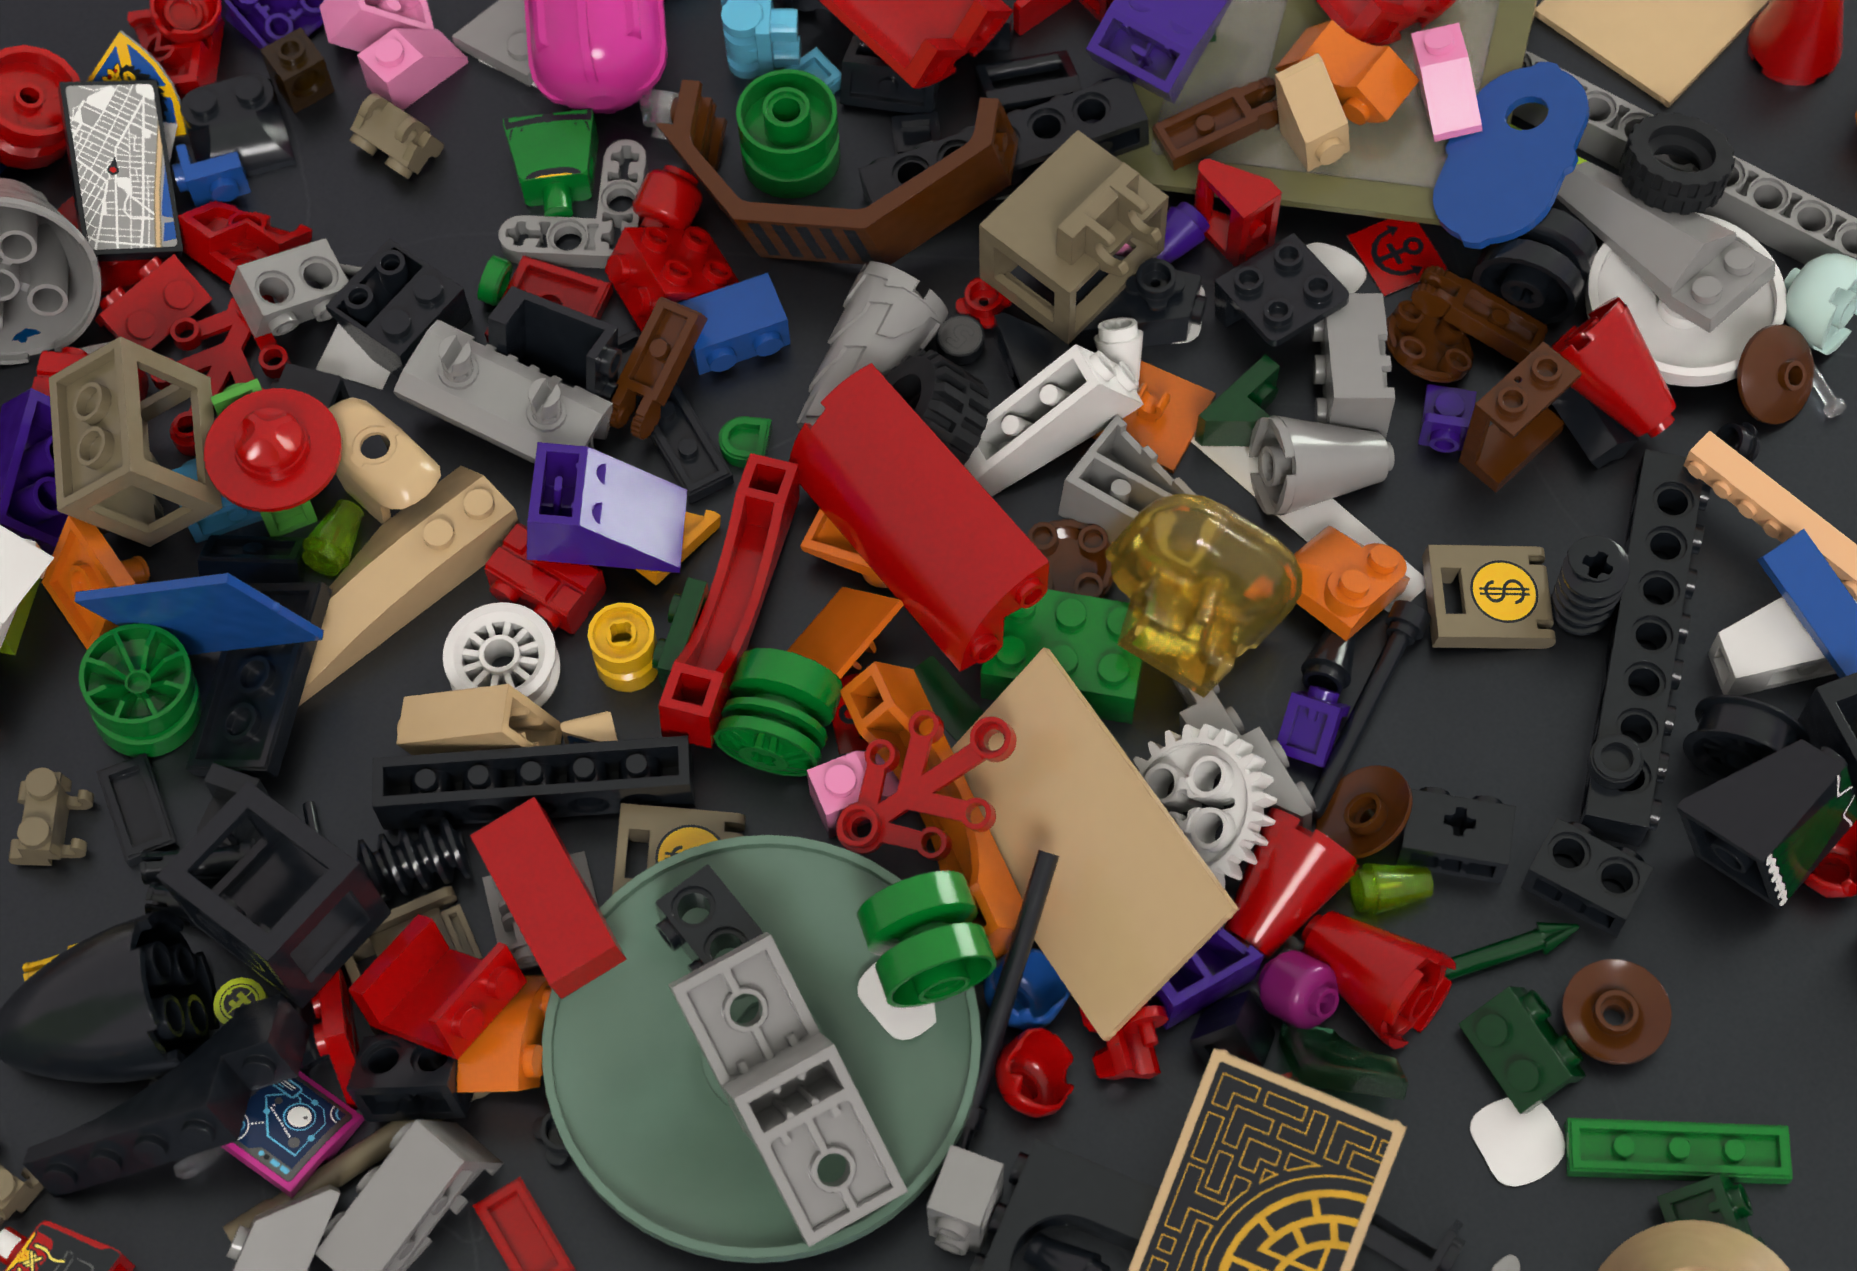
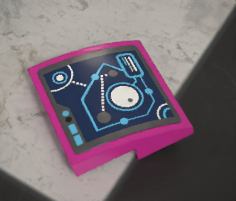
M299 1071L298 1077L252 1091L238 1141L220 1147L293 1199L325 1159L330 1161L336 1156L363 1123L364 1117Z

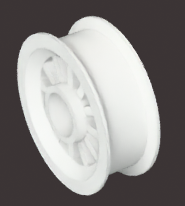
M507 602L491 603L468 612L453 626L444 644L443 666L450 681L452 691L510 684L539 707H542L552 696L560 678V657L549 626L536 612L519 604ZM508 656L513 658L506 666H491L500 657Z

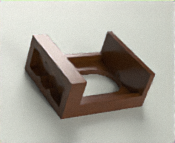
M1543 341L1475 403L1459 462L1496 493L1562 432L1565 422L1552 412L1548 406L1581 377L1582 373Z

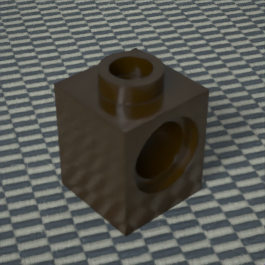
M301 27L260 49L273 85L294 114L335 92L323 56Z

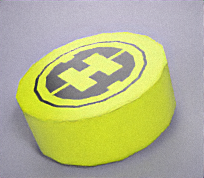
M244 977L231 979L217 991L213 1002L214 1013L224 1026L233 1017L235 1008L268 998L261 985L253 979Z

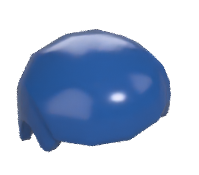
M1032 948L1009 1019V1027L1026 1030L1048 1026L1071 995L1041 949ZM1006 954L997 961L995 970L983 982L985 1000L989 1009Z

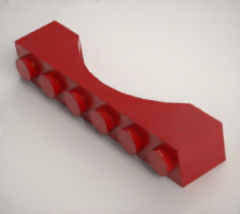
M750 453L735 494L724 546L709 595L689 641L673 663L658 704L662 737L688 736L691 744L712 749L715 741L713 735L717 724L722 719V708L731 695L729 687L740 656L747 650L800 499L799 464Z

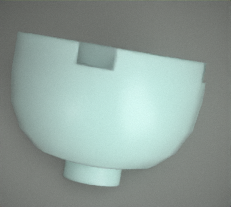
M1823 254L1810 260L1801 270L1794 268L1787 275L1784 281L1787 306L1785 323L1787 326L1799 331L1806 339L1810 348L1829 355L1836 351L1852 332L1845 328V326L1854 314L1857 315V259L1842 254Z

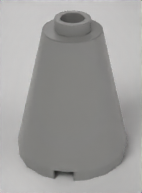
M1276 415L1262 417L1257 420L1252 430L1249 446V458L1258 457L1259 473L1250 474L1252 488L1256 501L1267 515H1285L1380 483L1386 479L1388 471L1393 469L1395 460L1391 443L1386 441L1379 432Z

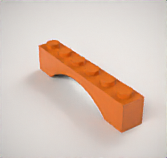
M874 661L844 686L840 693L858 733L869 744L876 739H885L897 746L901 758L899 765L893 770V773L900 781L911 737L908 728L909 720L914 713L920 710H929L933 713L934 711L914 669ZM925 719L920 724L919 733L921 736H926L933 730L934 723L932 719ZM944 733L940 740L931 746L925 773L953 755V751ZM888 747L881 748L877 753L886 763L890 757V751ZM964 775L935 793L966 801L974 798ZM979 806L971 812L972 823L978 824L984 820ZM919 813L926 828L937 827L950 836L952 849L945 859L938 861L940 871H956L965 876L978 911L972 923L983 926L995 959L999 960L1008 951L1023 900L990 830L975 832L966 827L963 822ZM939 835L930 837L935 852L941 846Z

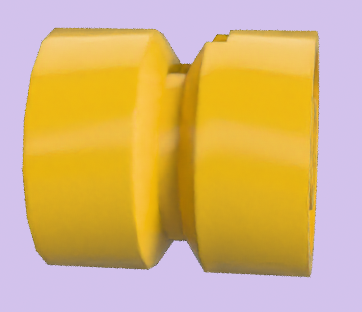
M614 603L605 606L597 612L589 624L587 637L599 678L607 687L618 692H634L644 689L654 681L658 674L657 669L652 667L657 638L651 617L643 608L632 603Z

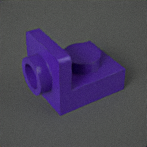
M1427 384L1418 445L1430 446L1436 451L1445 453L1462 451L1474 410L1477 391Z
M1310 685L1308 692L1296 691L1291 693L1277 738L1286 756L1322 768L1325 767L1331 754L1341 719L1348 716L1351 707L1338 702L1340 695L1338 692Z

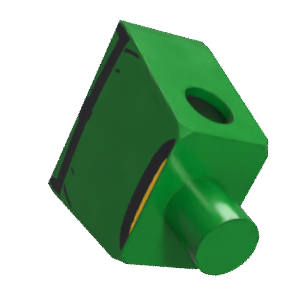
M593 108L503 119L510 154L525 204L531 207L543 205L544 216L572 217V202L588 200L593 196L598 150V133Z

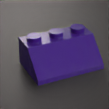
M30 388L2 404L0 410V525L21 538L36 541L44 552L52 556L68 515L57 511L50 397Z

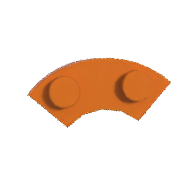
M1333 20L1307 28L1275 67L1280 72L1318 53L1323 59L1346 118L1357 125H1364L1366 122L1381 123L1388 121L1420 81L1390 46H1374L1362 42L1346 33Z
M544 975L525 976L527 983L460 1056L457 1067V1093L522 1091L540 1087V1080L543 1075L542 1035L545 1013L552 990Z

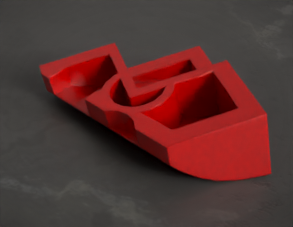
M150 9L128 12V23L135 30L140 45L160 63L173 82L180 99H183L188 92L195 88L216 83L225 24L222 18L211 37L194 43L179 44L170 41L158 32L152 24Z
M216 200L178 215L183 252L230 285L237 266L308 244L312 240V229L308 226L300 224L292 232L270 226L271 216L259 212L242 211L234 205Z

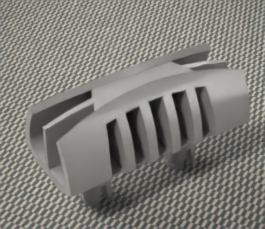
M438 319L426 331L402 370L393 390L397 398L534 464L537 442L586 446L594 449L593 438L607 439L610 428L609 422L613 411L612 402L576 385L572 388L563 384L562 378L555 375L549 377L540 373L539 367L532 364L528 367L520 363L518 357L511 354L505 356L496 351L497 347L490 344L484 346L476 342L474 336Z

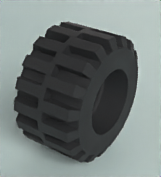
M917 351L913 356L909 355L903 359L897 367L895 366L888 373L886 380L964 465L981 440L980 437L988 422V418H986L990 411L988 388L983 385V381L936 351Z

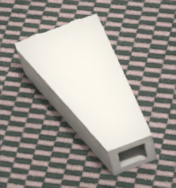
M1075 344L987 414L988 422L980 437L981 440L968 461L964 464V467L991 497L1104 430L1116 414L1124 418L1144 405L1135 390L1139 385L1136 376L1125 363L1120 361L1117 364L1109 360L1100 351L1094 353Z
M1783 596L1718 632L1708 652L1723 695L1741 696L1836 674Z

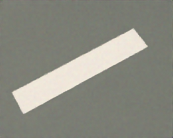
M1194 435L1191 442L1255 497L1250 474L1259 473L1258 457L1249 458V446H1201L1195 441ZM1333 498L1285 515H1276L1307 543L1329 525L1364 546L1372 543L1387 545ZM1406 560L1407 570L1405 575L1410 580L1405 591L1384 608L1388 613L1395 601L1406 600L1411 602L1426 588L1424 576Z

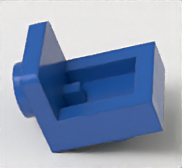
M186 144L176 146L180 163L172 165L174 176L180 192L189 190L196 208L215 200L229 202L238 196L251 193L248 178L237 151L193 163Z

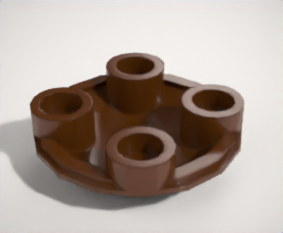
M1404 300L1398 304L1394 312L1386 319L1388 337L1385 341L1387 348L1397 362L1412 374L1430 382L1450 383L1461 380L1471 370L1474 354L1470 340L1466 333L1445 321L1443 317L1430 318L1423 314L1422 310L1418 311L1414 304L1411 303V300Z
M1071 518L1038 522L1030 528L1027 537L1050 561L1048 589L1097 598L1105 596L1112 587L1117 568L1115 551L1103 528L1098 525H1087Z

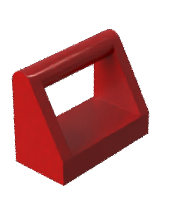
M1212 159L1202 160L1198 165L1194 207L1209 223V229L1204 233L1207 239L1234 267L1239 266L1274 245L1282 192L1270 179ZM1215 194L1231 210L1230 215L1213 210Z

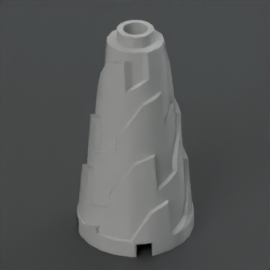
M870 261L868 265L865 263L844 301L843 307L845 309L828 340L830 347L809 385L810 395L798 418V428L801 430L804 423H810L813 426L825 410L820 402L836 386L859 369L872 363L886 378L888 373L895 366L897 367L903 359L909 355L913 356L920 348L924 350L948 316V310L943 301L931 289H929L923 299L919 292L915 290L920 281L900 269L881 262Z

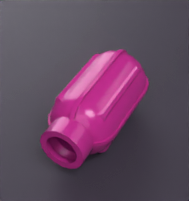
M524 0L528 64L532 80L541 94L550 101L575 110L593 108V113L612 114L645 98L660 80L666 67L668 50L664 0Z

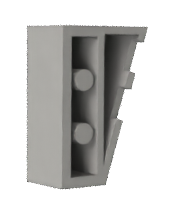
M1349 293V302L1346 306L1311 326L1312 342H1320L1321 355H1314L1313 382L1314 384H1322L1323 398H1316L1315 422L1379 432L1386 440L1395 402L1394 387H1387V372H1391L1392 365L1391 357L1386 355L1385 349L1388 331L1383 293Z
M1116 414L1064 480L1058 515L1087 525L1100 526L1107 533L1108 540L1112 546L1187 588L1212 554L1221 519L1180 477L1174 480L1157 462L1158 455L1148 445L1143 448L1126 431L1127 423Z
M416 1119L414 1123H407L393 1137L390 1143L392 1151L382 1165L374 1167L361 1179L356 1188V1192L359 1195L347 1211H341L327 1224L322 1235L325 1240L316 1250L315 1254L334 1271H406L432 1243L428 1235L448 1208L457 1215L468 1203L467 1199L461 1194L483 1170H486L493 1176L504 1163L458 1123Z

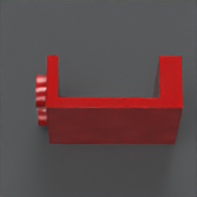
M418 914L348 988V991L370 1026L458 1060L522 989L527 980L506 944L498 942L483 960L450 949L434 920Z

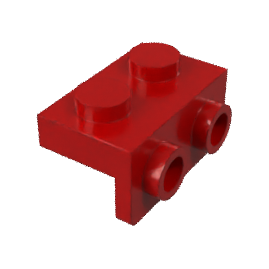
M175 254L164 262L156 256L135 273L140 282L129 291L125 292L119 286L100 301L99 307L103 311L97 316L95 321L100 327L105 325L115 338L121 336L151 350L170 335L171 325L177 319L183 317L191 318L213 298Z

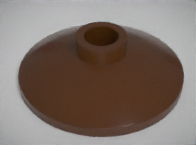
M1787 325L1766 326L1750 338L1741 354L1737 372L1740 399L1747 412L1762 423L1781 424L1795 417L1804 407L1811 393L1814 380L1812 352L1806 339L1796 329Z
M1373 765L1357 769L1341 779L1324 815L1316 819V829L1338 843L1356 859L1375 854L1388 846L1405 827L1413 802L1410 785L1398 771L1387 766Z
M1605 959L1583 967L1568 983L1562 999L1563 1023L1570 1038L1583 1052L1609 1064H1632L1651 1056L1662 1045L1671 1026L1672 1011L1670 1000L1662 984L1648 970L1626 960ZM1608 1010L1616 1011L1621 1016L1622 1023L1619 1025L1609 1024L1604 1018V1012Z

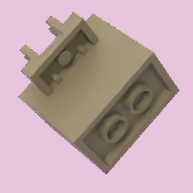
M1077 130L979 224L980 278L1066 344H1069L1126 288L1127 279L1131 276H1137V270L1143 262L1150 258H1156L1164 250L1169 196L1140 176L1137 171L1125 162H1121ZM1125 244L1133 248L1123 260L1113 257ZM1019 265L1054 292V306L1013 276L1011 272ZM1099 270L1109 273L1076 306L1077 291Z
M121 336L49 377L58 512L97 526L102 535L112 532L151 547L222 509L221 494L211 482L204 462V445L210 427L214 422L213 403L210 398L212 396L211 377ZM138 369L171 383V385L140 402ZM190 397L198 481L160 466L149 448L147 421ZM156 496L182 507L164 516L163 507Z

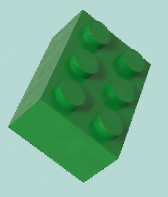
M1048 589L1047 593L1034 606L1021 608L1004 617L1003 646L992 659L982 663L980 673L981 698L995 701L1032 661L1042 648H1047L1051 650L1100 719L1132 724L1149 636L1152 607Z

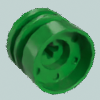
M754 648L744 651L739 658L729 687L733 698L727 700L721 711L722 719L717 724L713 735L715 743L730 757L753 768L782 776H806V770L820 764L822 758L821 750L826 745L828 739L824 726H828L834 720L841 698L842 682L830 669L812 659L793 652L774 648Z

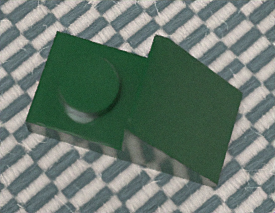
M1266 354L1199 414L1195 441L1201 446H1250L1252 430L1257 420L1262 417H1270L1264 410L1273 402L1278 393L1276 384L1280 366Z

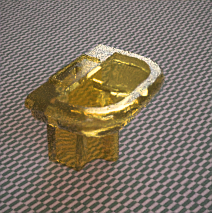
M1179 493L1154 500L1133 518L1105 551L1106 558L1111 562V574L1115 584L1130 598V604L1117 645L1203 698L1231 671L1235 657L1241 656L1249 648H1257L1293 610L1302 594L1303 573L1291 550L1276 537L1232 509L1201 495Z

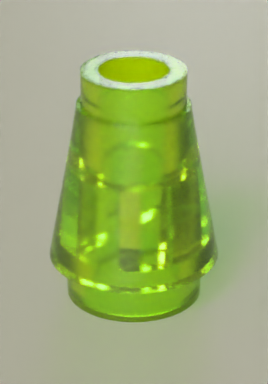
M338 500L335 506L303 541L304 552L302 557L311 569L324 575L333 576L349 565L361 519L364 515L362 509L351 501Z
M1365 863L1362 869H1358L1350 879L1351 897L1358 912L1368 911L1370 915L1375 916L1422 899L1431 898L1433 895V879L1429 868L1426 866Z

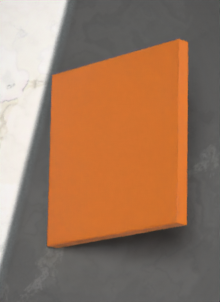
M1141 361L1139 390H1137V393L1144 405L1122 419L1127 423L1126 431L1143 448L1148 445L1158 455L1157 462L1166 471L1174 474L1196 433L1199 414L1213 403L1216 393ZM1104 430L1092 436L1091 438L1097 440V438Z
M842 587L787 651L818 662L830 669L841 679L850 668L857 670L863 668L857 662V659L864 651L876 653L877 648L873 641L904 604L900 599Z

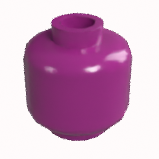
M1289 950L1281 953L1276 958L1267 962L1260 973L1258 987L1262 1006L1272 1016L1296 1028L1311 1029L1320 1025L1335 1012L1338 1006L1339 991L1334 970L1328 964L1303 952Z

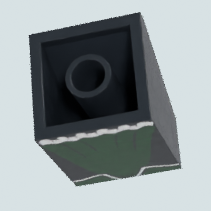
M1800 739L1684 798L1678 804L1677 810L1695 856L1780 910L1857 820L1855 790L1851 785L1846 761L1837 752L1826 746L1818 749Z

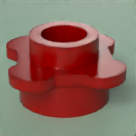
M976 277L967 285L964 297L956 301L955 309L957 314L971 316L979 321L983 328L990 329L994 328V315L1000 314L1004 308L1010 307L1012 302L980 277ZM988 301V304L982 306L979 302Z

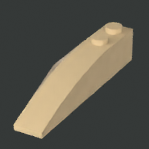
M459 466L439 481L426 497L416 504L402 509L383 523L330 585L332 593L321 628L324 630L323 639L317 641L299 706L483 567L496 549L503 545V540L516 523L519 524L515 508L484 475Z

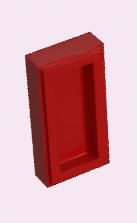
M521 1177L516 1178L472 1205L510 1271H576Z

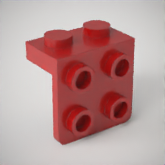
M655 226L624 227L604 270L641 332L659 298L664 297L677 303L678 300H687L739 282L710 234L705 229L695 226L688 227L686 230Z

